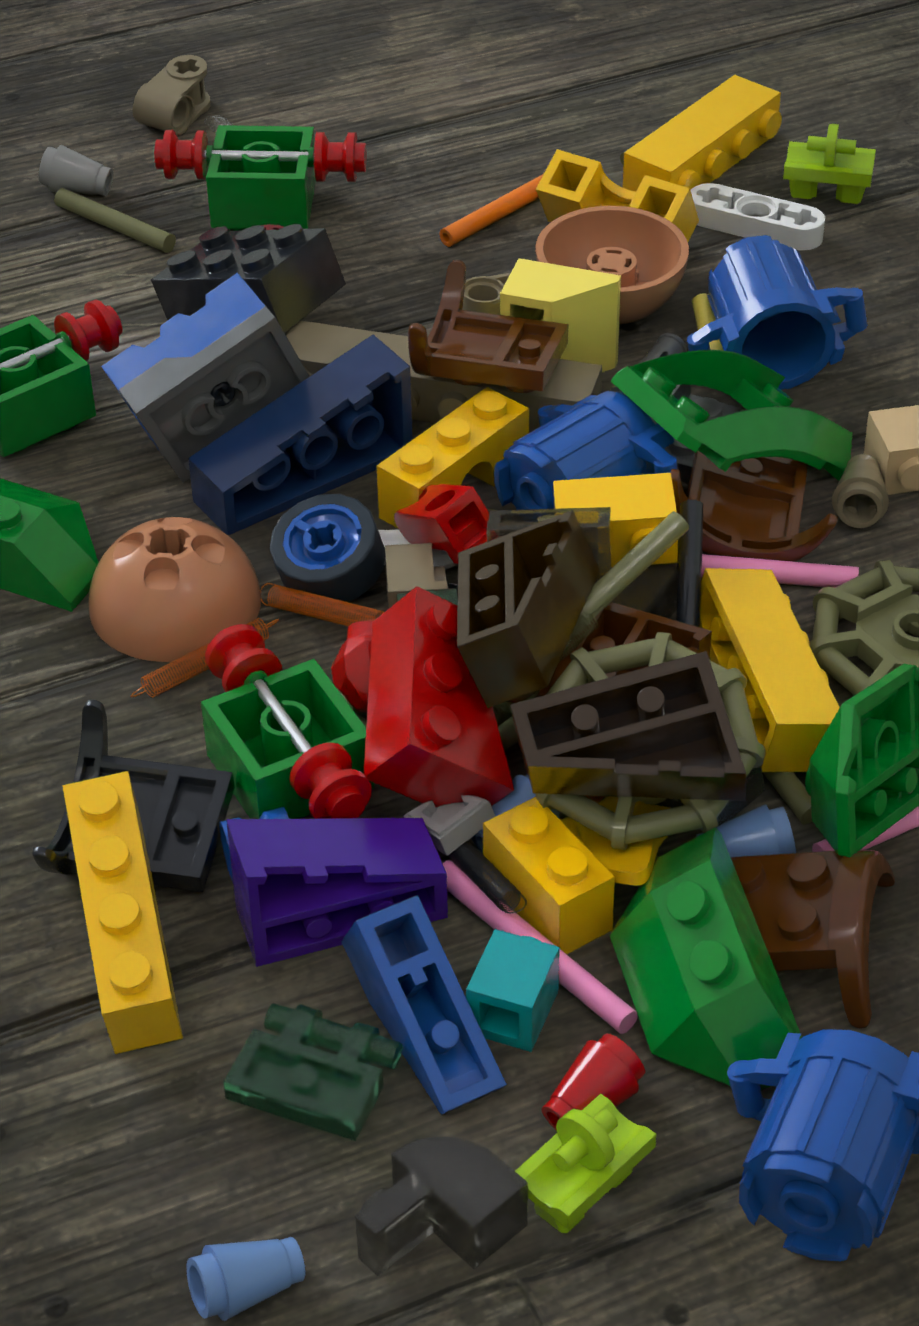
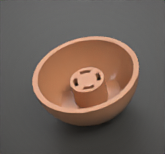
M596 206L567 213L549 223L541 231L536 241V260L538 262L621 275L619 325L641 320L661 308L678 288L684 276L689 255L687 239L676 225L652 212L625 206Z
M166 517L151 520L128 530L120 536L100 559L93 574L89 590V616L98 636L110 647L123 654L156 662H172L210 643L223 629L237 624L252 622L257 618L261 607L259 581L251 561L242 548L220 529L199 520L183 517Z

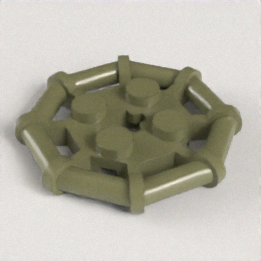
M890 560L877 561L874 569L835 588L823 587L814 596L812 602L816 613L812 641L809 643L810 648L820 668L824 669L853 696L902 664L916 665L919 668V638L907 635L919 636V595L912 594V591L919 592V568L894 566ZM844 618L856 623V630L837 633L838 621ZM858 656L874 672L868 677L846 657Z
M657 632L656 637L652 639L589 652L582 647L570 654V664L546 695L608 678L607 673L646 665L653 666L697 653L673 641L671 633ZM710 660L747 777L753 768L762 766L766 751L765 747L757 740L744 690L747 686V679L739 669H726ZM536 794L535 796L543 808L556 809L610 840L612 848L626 850L630 843L699 829L705 833L714 827H718L717 818L730 801L680 799L684 804L683 806L633 816L636 802L658 804L667 798L618 797L614 813L584 795Z

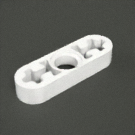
M714 183L700 184L691 189L699 218L697 225L700 227L745 238L767 235L771 236L772 240H778L788 247L791 246L796 250L802 251L817 248L823 242L825 216L817 208Z

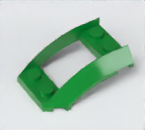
M697 350L670 354L633 366H627L618 371L611 380L618 389L673 438L695 453L697 451L701 452L719 469L725 472L733 462L758 457H781L804 462L819 470L823 467L840 481L847 463L851 459L852 432L813 411L790 407L794 400L778 388L785 377L746 355L723 350ZM676 385L704 386L730 395L746 410L707 421L710 414L683 395L678 400L672 395V392L677 387Z

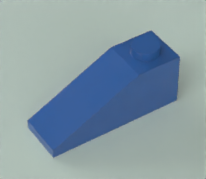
M418 895L356 920L341 941L370 1005L440 1114L448 1113L505 1087L507 1084Z

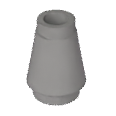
M60 145L58 148H46L39 168L40 184L48 186L51 192H57L59 189L65 188L77 194L108 195L113 181L112 168L106 167L63 145Z

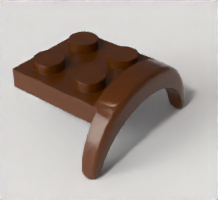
M453 260L447 269L439 309L428 338L426 328L423 325L413 323L409 326L408 351L413 371L419 375L453 379L461 385L472 386L485 383L506 386L510 391L517 393L543 392L568 344L569 324L462 310L466 266L461 260Z
M697 451L694 455L687 496L682 488L680 470L671 469L670 472L678 514H680V504L685 500H697L704 505L702 551L709 555L795 562L816 549L837 524L838 517L835 514L829 513L815 526L799 533L808 464L781 457H758L733 462L725 472L719 469L704 454Z
M859 850L851 857L838 855L836 851L731 857L775 970L837 968L842 1000L848 1021L856 1028H866L872 1017L868 954L874 895L877 885L891 887L895 884V877L886 858L875 850Z

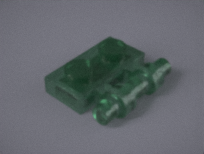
M272 1003L265 1016L264 1028L279 1033L280 1036L253 1029L223 1081L225 1099L356 1141L384 1087L383 1069L371 1066L370 1064L375 1063L395 1069L401 1058L402 1043L380 1036L379 1028L356 1022L353 1027L324 1019L322 1018L321 1010L299 1004L296 1009ZM313 1045L321 1046L338 1052V1054L336 1055L330 1052L314 1048Z

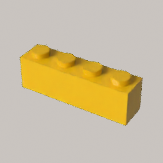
M733 75L624 152L623 188L636 192L645 175L690 188V190L697 185L711 183L718 179L724 172L742 159H745L751 152L777 134L782 121V116L779 112L781 92Z
M705 568L701 580L700 628L712 631L711 661L726 669L737 668L747 679V686L744 690L757 740L766 750L763 764L759 769L761 772H807L812 754L840 707L829 687L826 672L820 668L810 648L806 632L801 630L791 610L789 597L783 593L772 570Z
M125 771L62 785L101 1013L114 1052L118 1054L183 1039L140 812L129 772Z

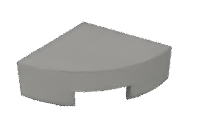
M461 795L463 802L435 807L433 801H429L409 811L403 817L423 818L435 848L448 856L482 830L484 822L496 816L488 800L472 795Z

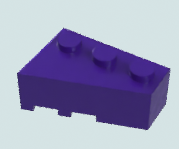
M423 818L226 819L236 910L256 967L343 945L341 941L356 920L418 895L430 922L448 918L447 873Z

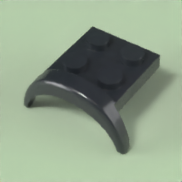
M88 700L82 710L81 740L73 783L128 771L140 812L153 884L155 886L203 892L220 838L219 822L226 819L235 789L232 772L108 756V729L105 707L98 700ZM65 809L58 830L47 848L34 847L32 856L37 865L44 871L65 875H78L67 809Z

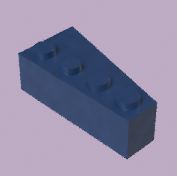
M374 334L190 456L188 460L193 502L229 536L290 509L303 500L326 493L377 470L379 463L413 440L410 365Z

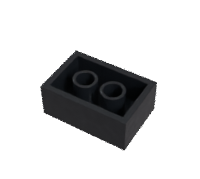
M300 224L289 225L279 230H265L262 225L252 226L242 231H229L225 226L213 228L199 237L200 243L194 248L178 253L168 259V267L151 279L166 318L169 320L178 313L191 316L206 305V294L238 273L275 316L284 333L346 285L326 229H303Z

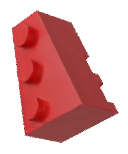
M416 586L372 623L364 775L369 781L420 803L433 801L435 807L463 802L461 795H472L486 799L492 806L514 791L493 706L487 708L457 648L458 606Z

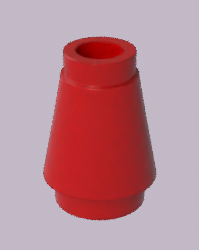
M604 1034L598 1041L589 1040L550 1096V1100L542 1107V1113L549 1124L557 1131V1122L564 1114L572 1109L583 1110L599 1094L607 1097L617 1107L639 1091L638 1081L645 1075L644 1065L637 1054L625 1042L612 1034Z

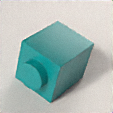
M494 929L466 988V999L485 1039L532 1052L559 991L560 947L541 942L530 936H519Z

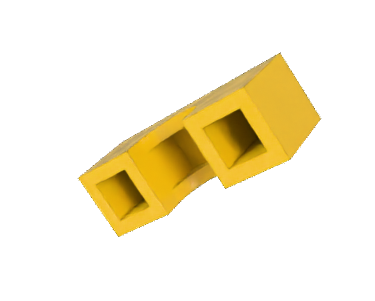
M558 149L536 188L548 222H552L567 213L589 207H632L652 212L669 220L682 231L687 242L690 240L699 222L690 188L645 175L637 191H630L611 181L604 173L601 162Z
M486 387L377 465L379 518L398 528L394 520V514L398 510L416 503L420 494L427 486L439 484L461 485L467 473L495 486V464L504 459V452L514 445V441L529 434V408Z

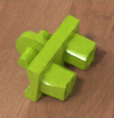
M829 124L827 137L808 136L807 143L789 141L783 179L789 180L790 192L793 198L811 199L816 197L818 183L837 184L836 199L840 202L859 204L865 188H871L876 149L856 148L857 140L838 139L839 124Z
M599 1094L583 1110L572 1109L564 1114L557 1122V1133L512 1173V1186L535 1203L536 1214L561 1233L571 1231L597 1201L611 1188H616L632 1173V1169L656 1147L655 1132L646 1126L637 1125L628 1120L618 1111L611 1100L602 1094Z

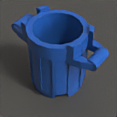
M767 235L746 237L729 245L725 249L727 253L723 256L722 261L717 265L714 272L712 269L710 270L708 276L709 295H707L715 321L708 323L697 332L691 333L687 337L689 351L710 350L709 342L719 339L724 351L746 355L784 376L785 379L778 388L790 389L812 379L828 362L832 365L841 361L845 350L843 342L867 328L863 291L859 288L837 287L817 290L808 268L805 267L801 255L796 249L791 246L788 247L778 240H772L771 236ZM843 304L846 322L833 325L834 323L841 322L835 306Z
M605 391L597 396L589 395L572 406L559 404L541 407L538 410L540 427L514 441V445L504 452V459L497 462L494 466V483L502 507L512 502L524 520L544 521L555 517L553 481L670 473L671 469H677L676 457L666 452L665 448L675 441L658 423L655 424L650 416L625 394Z
M823 1029L803 1036L801 1039L802 1033H787L776 1059L739 1060L732 1063L727 1070L737 1112L743 1117L761 1121L742 1165L744 1171L739 1186V1203L748 1220L754 1226L759 1215H762L773 1225L783 1230L782 1232L787 1234L783 1245L785 1249L815 1260L841 1262L847 1260L851 1248H861L863 1244L869 1248L875 1237L879 1238L911 1154H919V1053L911 1051L910 1057H907L903 1052L876 1037L852 1030ZM760 1084L776 1087L771 1100L763 1098Z

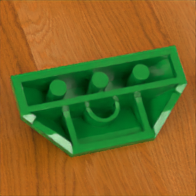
M0 478V589L72 612L89 593L92 577L99 563L80 503Z
M902 664L842 703L809 760L805 785L808 795L811 796L812 822L838 855L851 857L919 806V668L916 665Z
M714 827L658 857L648 881L640 885L609 936L651 1054L684 1069L730 1086L727 1070L732 1063L739 1060L748 1061L759 1058L776 1059L787 1033H800L721 832ZM760 1084L761 1091L770 1087Z

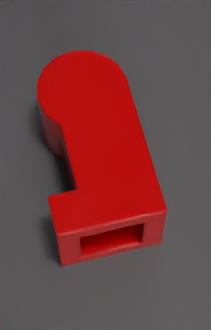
M429 485L420 494L416 503L402 508L394 514V520L399 531L410 544L432 543V549L446 551L454 564H458L459 552L491 541L502 535L501 530L473 486Z

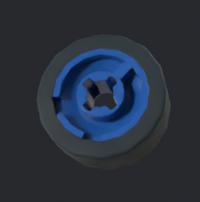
M324 494L311 497L297 503L284 513L272 531L270 552L284 587L349 602L359 598L369 590L384 569L385 547L371 511L358 499L342 494Z

